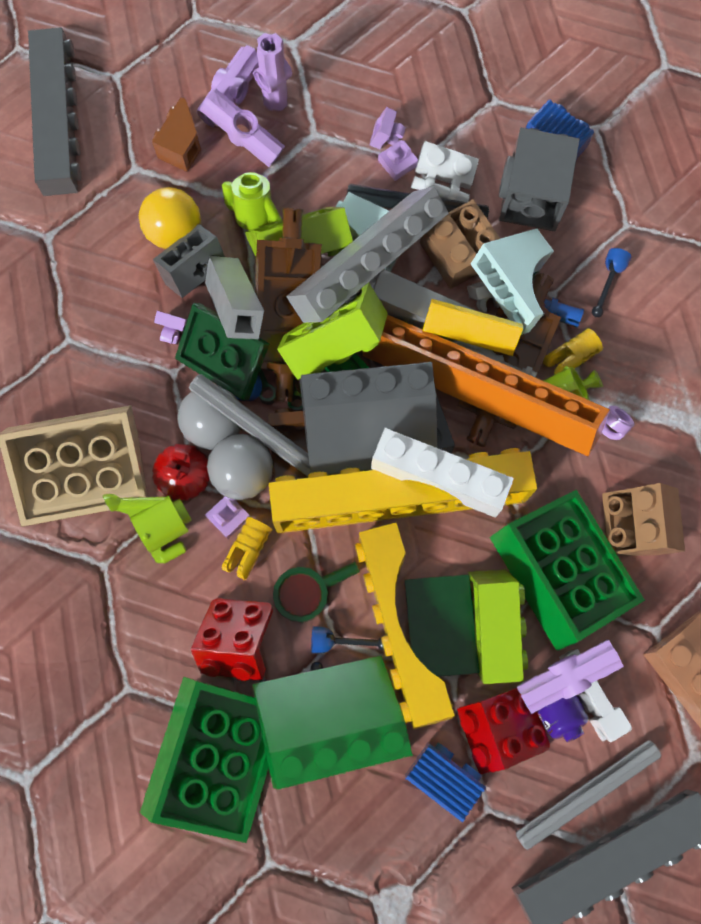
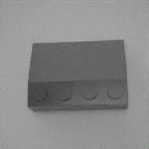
M432 362L301 375L300 387L310 473L327 472L328 475L338 474L341 470L347 468H359L360 471L373 470L371 469L372 458L385 428L437 448L436 391Z

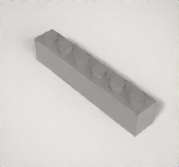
M430 187L410 193L286 296L303 323L323 322L449 214L436 188Z

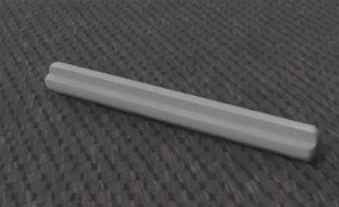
M198 374L189 386L193 393L308 477L310 469L307 452L202 374Z
M650 740L644 742L517 830L516 836L521 845L526 850L531 849L660 759L661 753L658 747Z

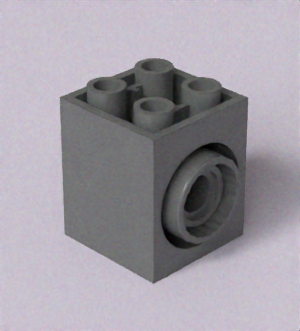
M520 127L512 156H507L502 174L499 197L503 198L499 221L556 232L570 199L579 138L570 137L566 134L543 132L535 128L527 129Z

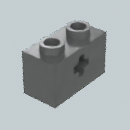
M198 224L191 232L156 256L153 261L165 285L183 298L206 280L209 256L225 257L218 238Z

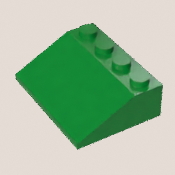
M577 490L507 524L489 537L511 575L519 581V585H523L525 599L556 651L581 641L645 601Z
M382 656L253 684L272 786L276 790L413 756L405 720Z
M183 676L140 813L147 820L154 824L247 843L269 768L255 697Z

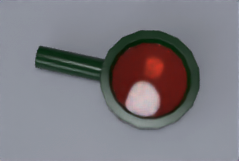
M355 561L323 577L310 568L296 567L288 569L279 576L274 585L273 599L275 607L283 617L292 622L304 623L311 621L319 616L325 608L328 597L327 589L360 573V570Z

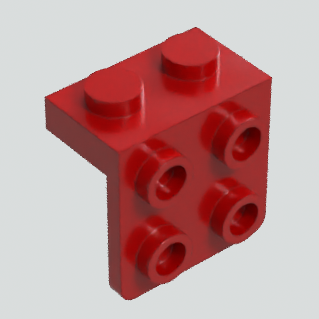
M221 598L212 600L191 647V652L200 674H205L209 677L224 676L239 680L252 679L262 681L266 668L259 648L273 613L272 605L268 602Z
M518 688L456 708L461 727L465 732L472 752V759L480 774L506 770L546 752L550 748V742L538 711L531 714Z

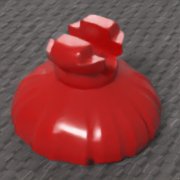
M175 444L165 448L163 452L158 454L152 467L154 484L166 497L169 495L172 500L181 499L188 501L189 498L193 499L199 496L201 492L205 491L210 481L207 470V456L197 447L189 444Z

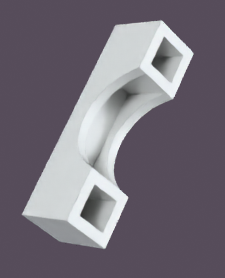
M387 428L383 431L371 465V469L401 481L413 480L437 487L458 498L465 506L495 518L503 509L514 479Z

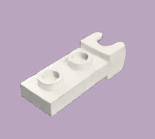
M578 649L571 650L559 658L561 660L572 654L578 655L580 652ZM595 681L591 683L592 686L578 695V699L587 713L592 712L594 717L589 721L602 741L608 740L613 742L631 731L632 727L621 708L612 707L599 683Z

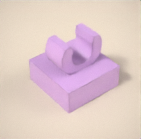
M388 107L385 108L376 120L370 146L380 149L385 142L394 145L398 142L399 138H403L406 127L400 123H394L397 111Z
M404 140L398 141L378 156V161L394 181L415 169L418 163V159Z
M157 311L154 323L164 326L160 335V341L177 345L180 331H184L187 319Z
M224 497L205 514L227 539L245 524L247 517H250L234 499Z

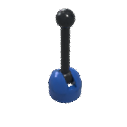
M611 248L606 256L605 265L610 273L598 304L591 311L592 315L596 318L601 317L604 313L602 307L615 274L625 271L629 266L632 256L623 249Z
M313 626L311 653H326L335 644L378 646L379 649L384 650L381 638L378 640L337 638L329 628Z

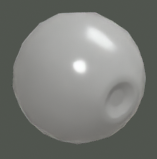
M218 386L223 391L232 396L234 399H236V397L231 392L222 388L221 386ZM192 391L181 402L177 416L179 429L187 441L200 449L213 450L215 445L227 436L239 434L240 426Z
M235 434L227 436L215 445L209 454L207 470L211 484L223 496L234 500L248 499L259 494L272 479L273 460L269 449L259 440L248 434Z

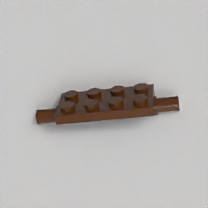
M283 208L282 238H279V241L257 240L255 293L264 310L259 337L270 343L261 369H272L276 373L274 400L285 402V400L287 402L294 401L295 375L277 348L286 333L303 323L286 296L318 271L321 266L322 244L304 243V239H301L304 209Z
M536 273L532 283L536 300L544 313L530 332L520 335L513 356L493 351L497 355H503L504 362L521 370L530 366L533 368V371L539 372L561 319L560 316L550 313L545 308L546 304L544 302L554 279L547 275L543 286H541L545 275L543 273ZM499 306L495 316L509 320ZM460 400L457 405L477 415L466 439L474 443L480 432L481 435L476 444L478 446H486V441L494 423H499L515 429L517 426L465 401Z

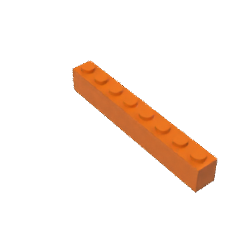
M387 315L379 344L372 350L363 352L364 357L384 366L432 362L435 389L585 456L590 455L601 437L610 410L437 335L422 331L423 329L390 315Z

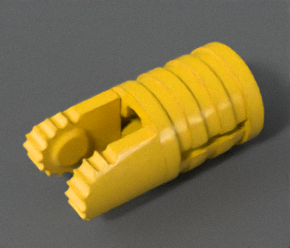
M587 328L582 333L576 335L575 338L570 339L569 342H565L547 354L543 363L547 367L558 364L554 372L555 374L563 371L565 366L575 369L588 359L594 357L595 354L602 352L603 345L597 334Z
M251 517L246 518L245 524L242 526L240 533H238L237 539L234 541L221 567L226 572H233L240 562L236 573L243 580L248 578L260 555V551L264 547V543L273 530Z

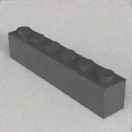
M62 27L28 30L34 179L43 196L78 193V181L82 180L79 163H76V156L80 155V146L77 137H75V131L79 130L77 115L73 110V106H77L76 92L74 87L72 88V82L76 81L75 69L71 63V58L75 57L73 43L71 39L66 38Z
M685 789L512 887L529 924H562L572 917L582 918L594 910V904L603 899L611 901L618 898L624 893L623 888L633 882L636 884L643 883L653 877V870L662 865L668 867L680 862L683 859L682 854L692 848L695 850L701 849V796L699 792Z

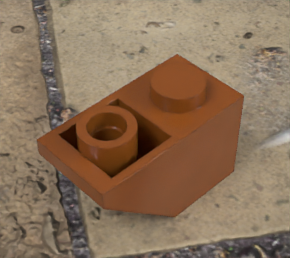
M180 97L176 105L169 109L167 119L161 129L158 128L155 131L152 143L158 159L188 172L201 151V147L185 98Z

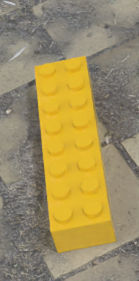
M511 448L501 451V455L488 456L487 452H478L469 455V458L466 459L514 478L504 505L525 503L537 490L530 451L520 452L519 448ZM347 468L341 470V474L328 475L327 472H314L308 474V478L295 479V476H281L275 479L276 482L269 483L272 520L277 533L472 509L465 506L455 496L437 487L413 480L401 481L374 469L360 472L359 468Z

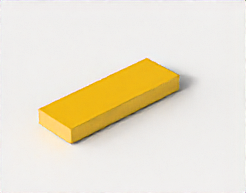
M431 299L422 331L513 356L523 330V324Z

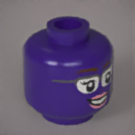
M577 695L568 699L563 697L538 710V715L548 734L554 739L564 737L566 742L573 741L584 734L582 727L589 720Z

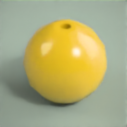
M172 187L156 189L146 196L138 214L140 229L147 240L163 249H167L177 240L183 238L198 224L201 225L200 211L193 198L181 189Z

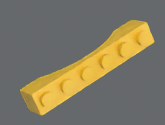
M397 523L359 532L360 543L355 544L359 563L364 561L366 563L368 573L363 574L367 592H374L377 604L372 605L377 625L383 623L386 636L381 637L386 657L392 655L395 669H391L390 673L395 690L401 688L405 702L399 704L405 723L411 722L414 730L452 719L454 712L445 682L430 672L415 656L406 642L398 622L395 606V587L398 574L405 559V549Z

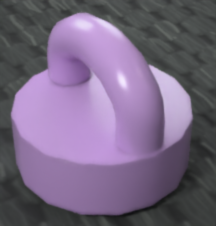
M609 406L608 409L610 410L602 433L610 439L620 440L634 427V421L621 408ZM606 423H607L612 429H614V430L617 431V432L611 431V430L607 427Z

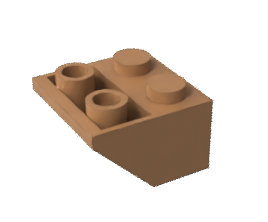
M474 199L448 212L449 214L420 238L421 246L450 289L477 275V272L471 265L474 257L484 243L500 239Z
M657 483L602 494L606 538L617 556L661 555L685 551L678 488Z

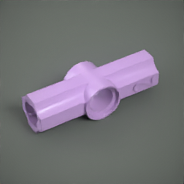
M264 33L257 39L259 67L253 72L257 84L262 89L264 106L270 111H281L287 106L286 80L292 76V70L284 58L283 40L276 33Z
M248 45L245 47L241 46L227 68H220L216 72L208 95L216 88L234 104L239 105L247 94L249 82L254 76L253 72L259 67L256 50ZM200 105L197 109L198 116L205 124L213 128L218 126L200 111Z
M216 88L211 91L200 107L201 112L228 133V137L233 144L244 146L268 167L275 162L285 148L280 141L258 124L257 117L252 112L241 110ZM237 125L246 126L249 132L240 131Z
M606 640L578 655L572 654L549 666L547 671L522 682L517 688L532 714L563 697L568 699L582 693L592 686L591 683L610 675L616 670L618 671L624 666L610 641Z

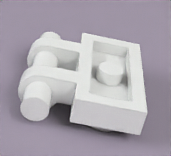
M424 141L415 172L426 176L425 179L415 176L411 188L422 190L435 187L441 198L468 202L470 194L459 191V187L470 189L479 159ZM435 179L450 183V185L446 187L437 184Z

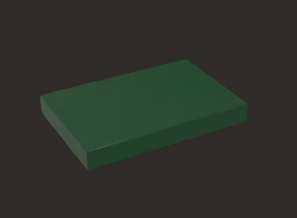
M193 303L174 359L195 372L202 374L216 385L221 386L244 401L250 399L270 343L260 337L259 339L227 338L217 312L201 303Z
M469 575L405 579L410 648L415 656L437 677L480 673Z

